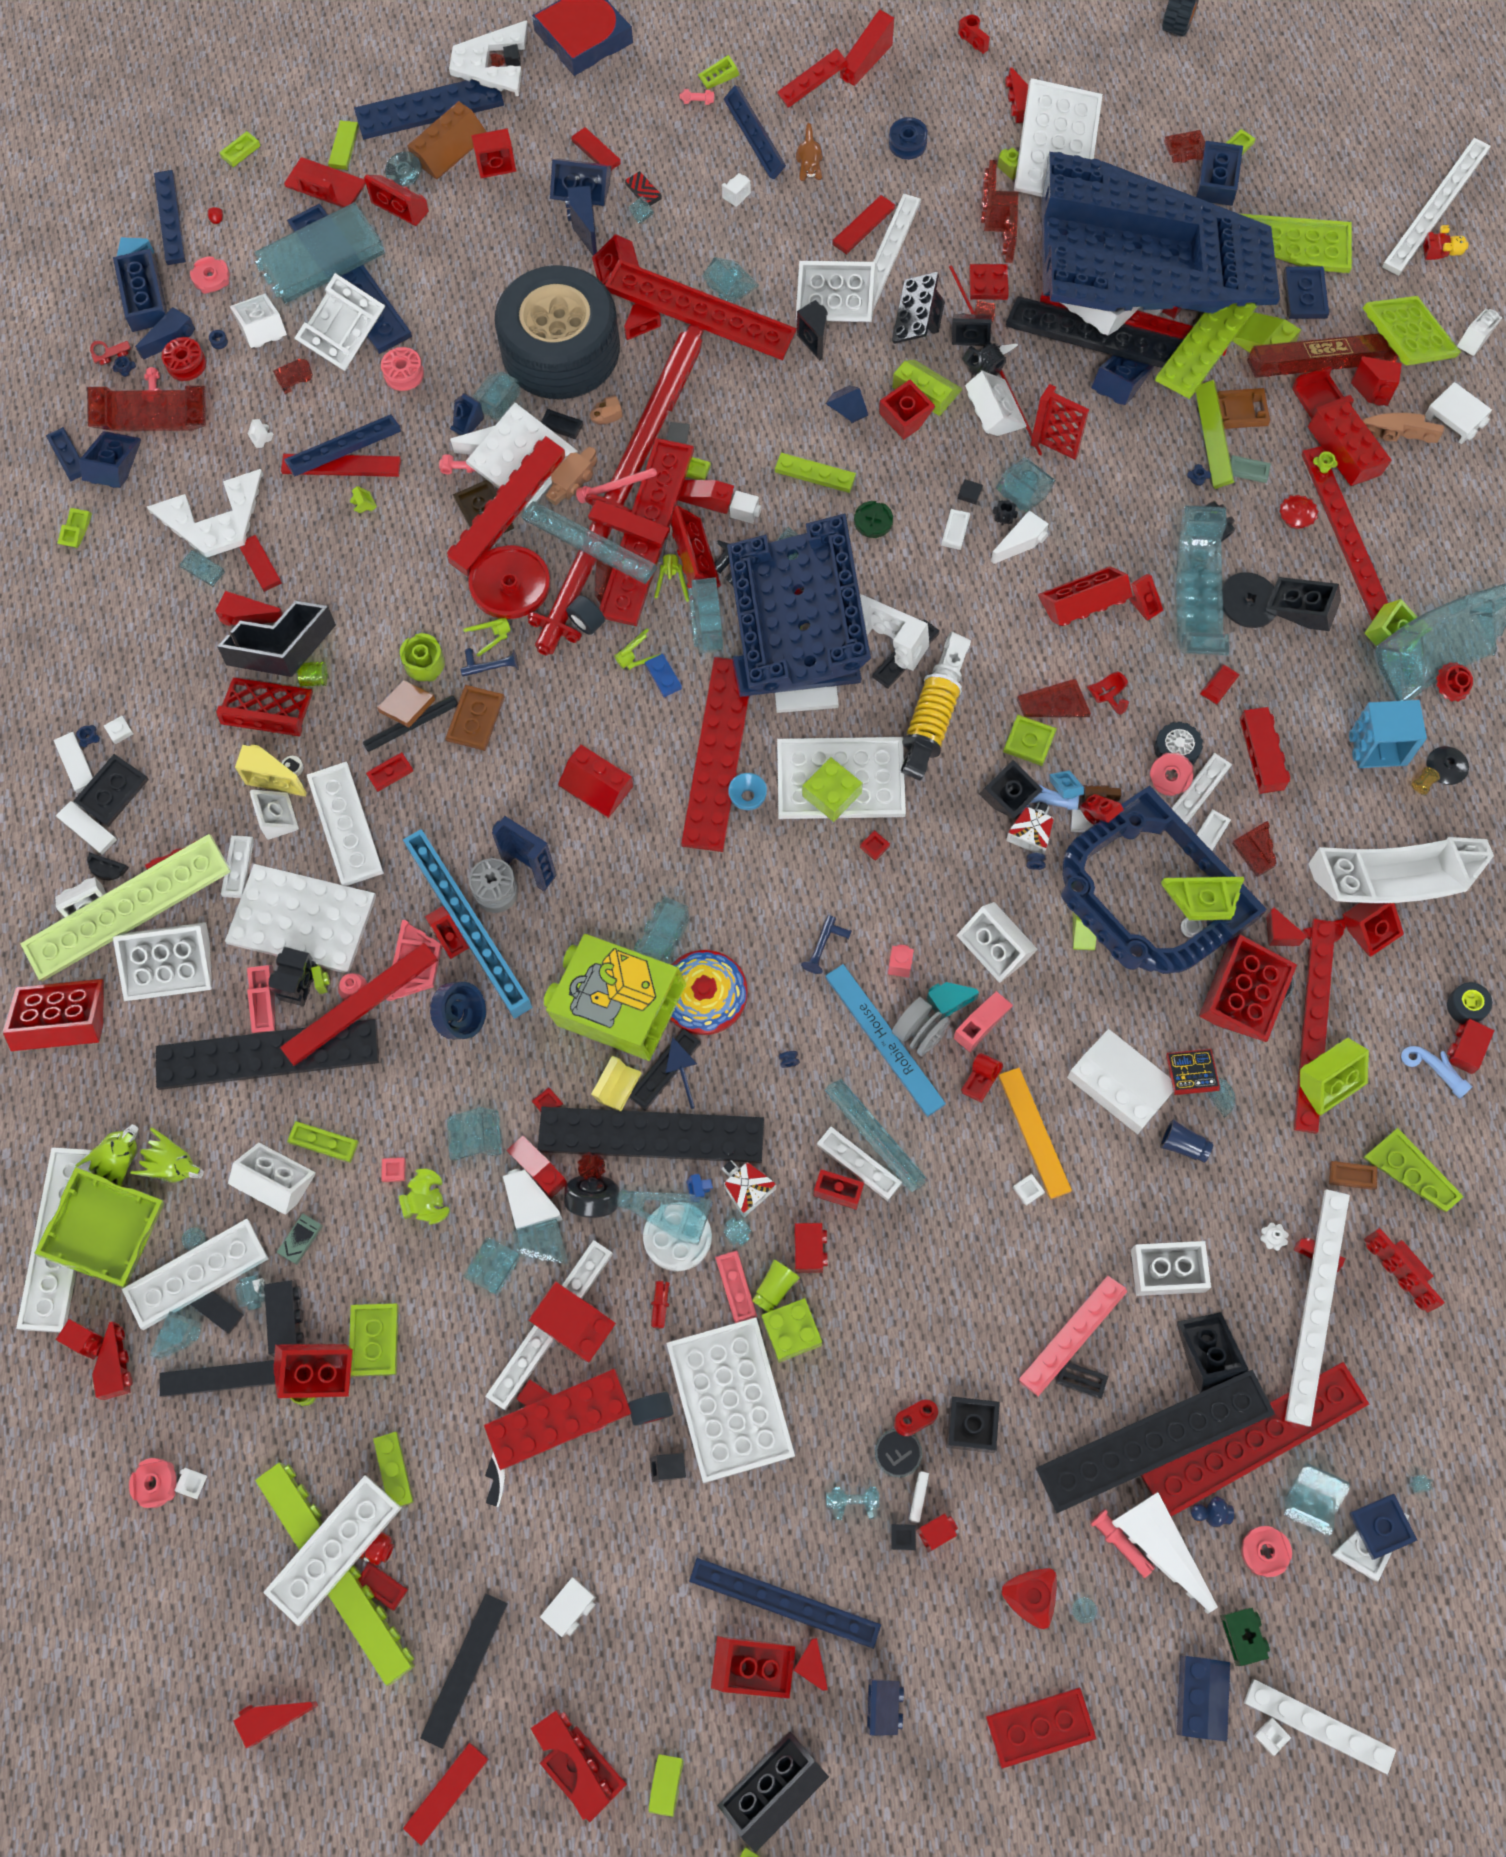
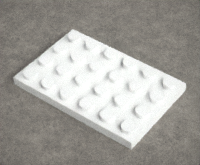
M1031 78L1028 86L1014 191L1042 197L1048 169L1047 157L1049 151L1094 159L1103 94Z
M903 737L777 739L779 819L828 818L802 797V786L830 757L863 783L862 794L838 818L905 817L904 774L900 772L904 762Z
M254 864L225 942L229 945L273 956H278L279 953H282L284 947L308 952L313 958L312 961H315L318 966L349 974L376 899V894Z
M757 1318L666 1343L703 1484L795 1457Z

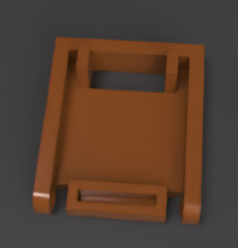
M1264 388L1217 392L1224 429L1269 426L1270 416ZM1253 402H1260L1261 411H1258L1257 415H1255Z

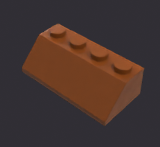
M458 101L407 145L411 161L416 156L421 163L420 168L438 180L474 148L471 135L487 131L473 111Z

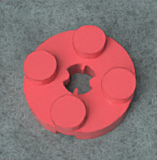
M211 256L201 258L195 262L194 269L190 271V277L194 286L201 290L202 293L215 292L229 284L230 273L226 263L221 259L219 261Z
M1179 753L1163 754L1156 759L1151 767L1150 777L1153 786L1158 792L1168 796L1183 793L1190 787L1193 781L1192 763ZM1174 769L1178 773V777H1173L1171 780L1167 778L1169 774L1166 775V771Z
M149 1458L140 1462L136 1472L132 1473L129 1480V1491L133 1500H137L141 1504L140 1506L144 1508H157L172 1500L175 1496L174 1490L176 1488L174 1465L171 1462L158 1458ZM153 1477L156 1480L154 1489L149 1486V1482L153 1481Z
M1261 1526L1249 1531L1242 1539L1241 1554L1245 1565L1252 1573L1263 1577H1275L1287 1569L1286 1567L1292 1558V1548L1288 1538L1282 1532L1270 1526ZM1264 1544L1267 1548H1272L1273 1554H1269L1271 1556L1269 1559H1266L1265 1555H1261L1260 1550H1262L1261 1547Z

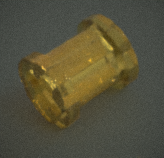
M1424 767L1421 776L1411 783L1412 788L1421 795H1427L1432 784L1439 781V773L1433 768Z

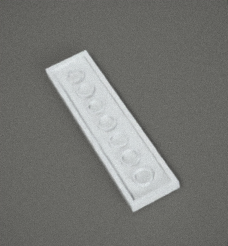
M51 1148L16 1327L18 1330L60 1333L68 1321L77 1271L40 1258L34 1252L48 1223L57 1212L61 1196L76 1167L75 1165L92 1150ZM91 1160L77 1167L95 1174L96 1170L95 1168L89 1171Z

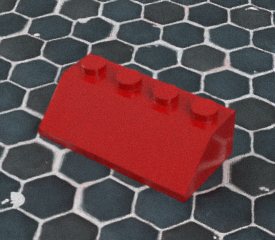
M677 505L674 507L671 520L672 536L678 547L677 553L682 560V570L688 580V589L692 593L704 597L721 586L701 518Z
M1110 566L1039 593L1038 597L1051 621L1059 626H1066L1075 619L1089 617L1093 612L1105 611L1111 605L1123 604L1127 599L1132 598L1133 595L1128 574Z

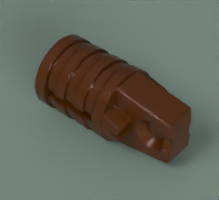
M1083 785L1082 803L1094 794L1113 801H1120L1122 796L1121 788H1111L1107 785Z

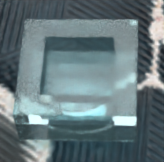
M643 195L628 207L639 224L655 213Z

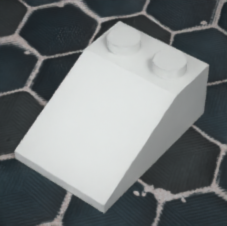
M266 293L230 306L251 348L261 347L266 342L271 340L277 341L282 336L287 335L281 317Z

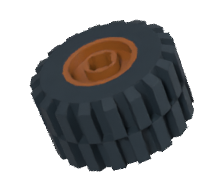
M1169 0L1162 22V30L1184 37L1191 26L1199 0Z

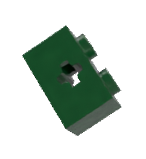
M1253 1607L1219 1615L1235 1666H1244L1269 1659L1268 1652H1270V1647L1267 1639L1261 1635L1259 1628L1262 1626L1259 1614L1254 1612ZM1245 1632H1250L1251 1634L1248 1641L1242 1639V1635Z

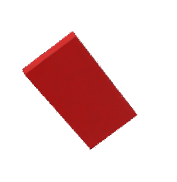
M1080 1687L985 1716L1001 1769L1097 1739Z

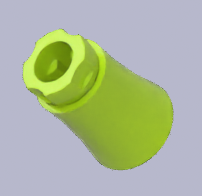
M773 1260L752 1302L766 1312L773 1311L774 1307L778 1306L785 1294L800 1277L780 1262Z

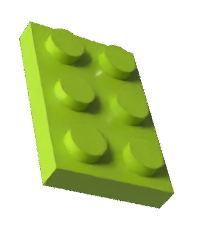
M397 1303L351 1305L349 1347L353 1349L350 1377L397 1375L399 1305Z

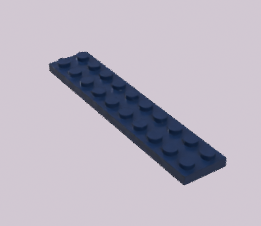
M320 203L287 220L288 225L328 282L336 273L385 305L384 310L367 336L378 354L412 337L411 331Z

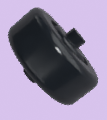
M581 1175L572 1178L565 1185L564 1205L568 1211L577 1216L586 1218L604 1217L612 1214L618 1207L619 1187L613 1180L607 1177Z

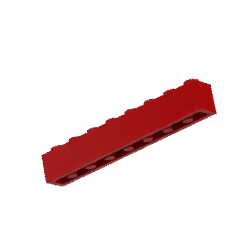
M547 436L542 441L538 440L533 447V452L530 455L527 454L523 458L519 469L513 470L506 485L502 484L496 493L497 496L493 500L490 499L486 503L483 513L481 515L478 514L473 519L469 530L466 529L462 532L459 538L460 541L449 548L447 552L448 563L468 577L477 559L493 547L564 460L565 449Z

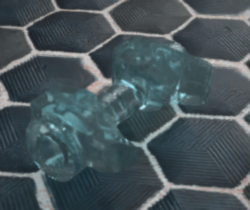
M869 1487V1489L864 1491V1494L845 1495L844 1490L833 1488L830 1493H826V1508L833 1509V1517L837 1520H842L846 1505L864 1504L868 1518L875 1519L877 1517V1508H879V1490L876 1487Z

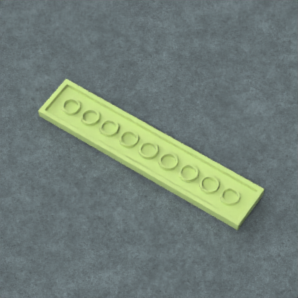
M208 834L20 944L38 979L43 982L112 942L114 936L129 932L227 875L231 870L213 837Z

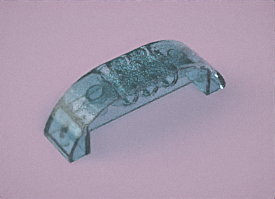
M1185 506L1183 510L1176 567L1177 637L1180 651L1183 654L1229 655V634H1223L1221 538L1227 525L1226 507Z

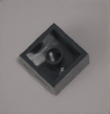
M952 1396L949 1403L946 1448L995 1453L997 1451L1000 1402Z

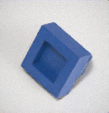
M700 1174L691 1175L686 1181L691 1203L700 1202L705 1196L704 1193H708L710 1189H713L711 1179L701 1180Z

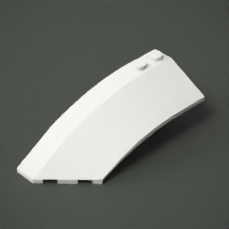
M1448 837L1447 840L1400 848L1340 849L1319 847L1309 862V867L1314 881L1335 901L1399 903L1421 901L1466 892L1494 857V854L1487 839Z

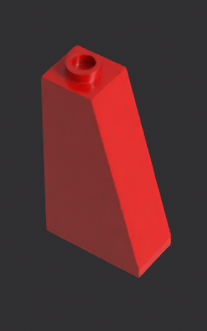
M880 9L875 14L845 57L848 65L840 70V78L843 81L855 86L891 48L894 32L893 16Z

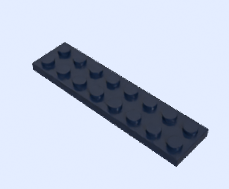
M471 79L470 81L466 80L354 107L362 138L365 140L434 123L458 101L471 109L473 113L504 106L501 92L497 88L480 85L479 81Z

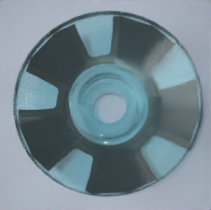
M399 152L393 155L385 167L387 179H392L401 186L412 184L421 172L420 160L411 152Z

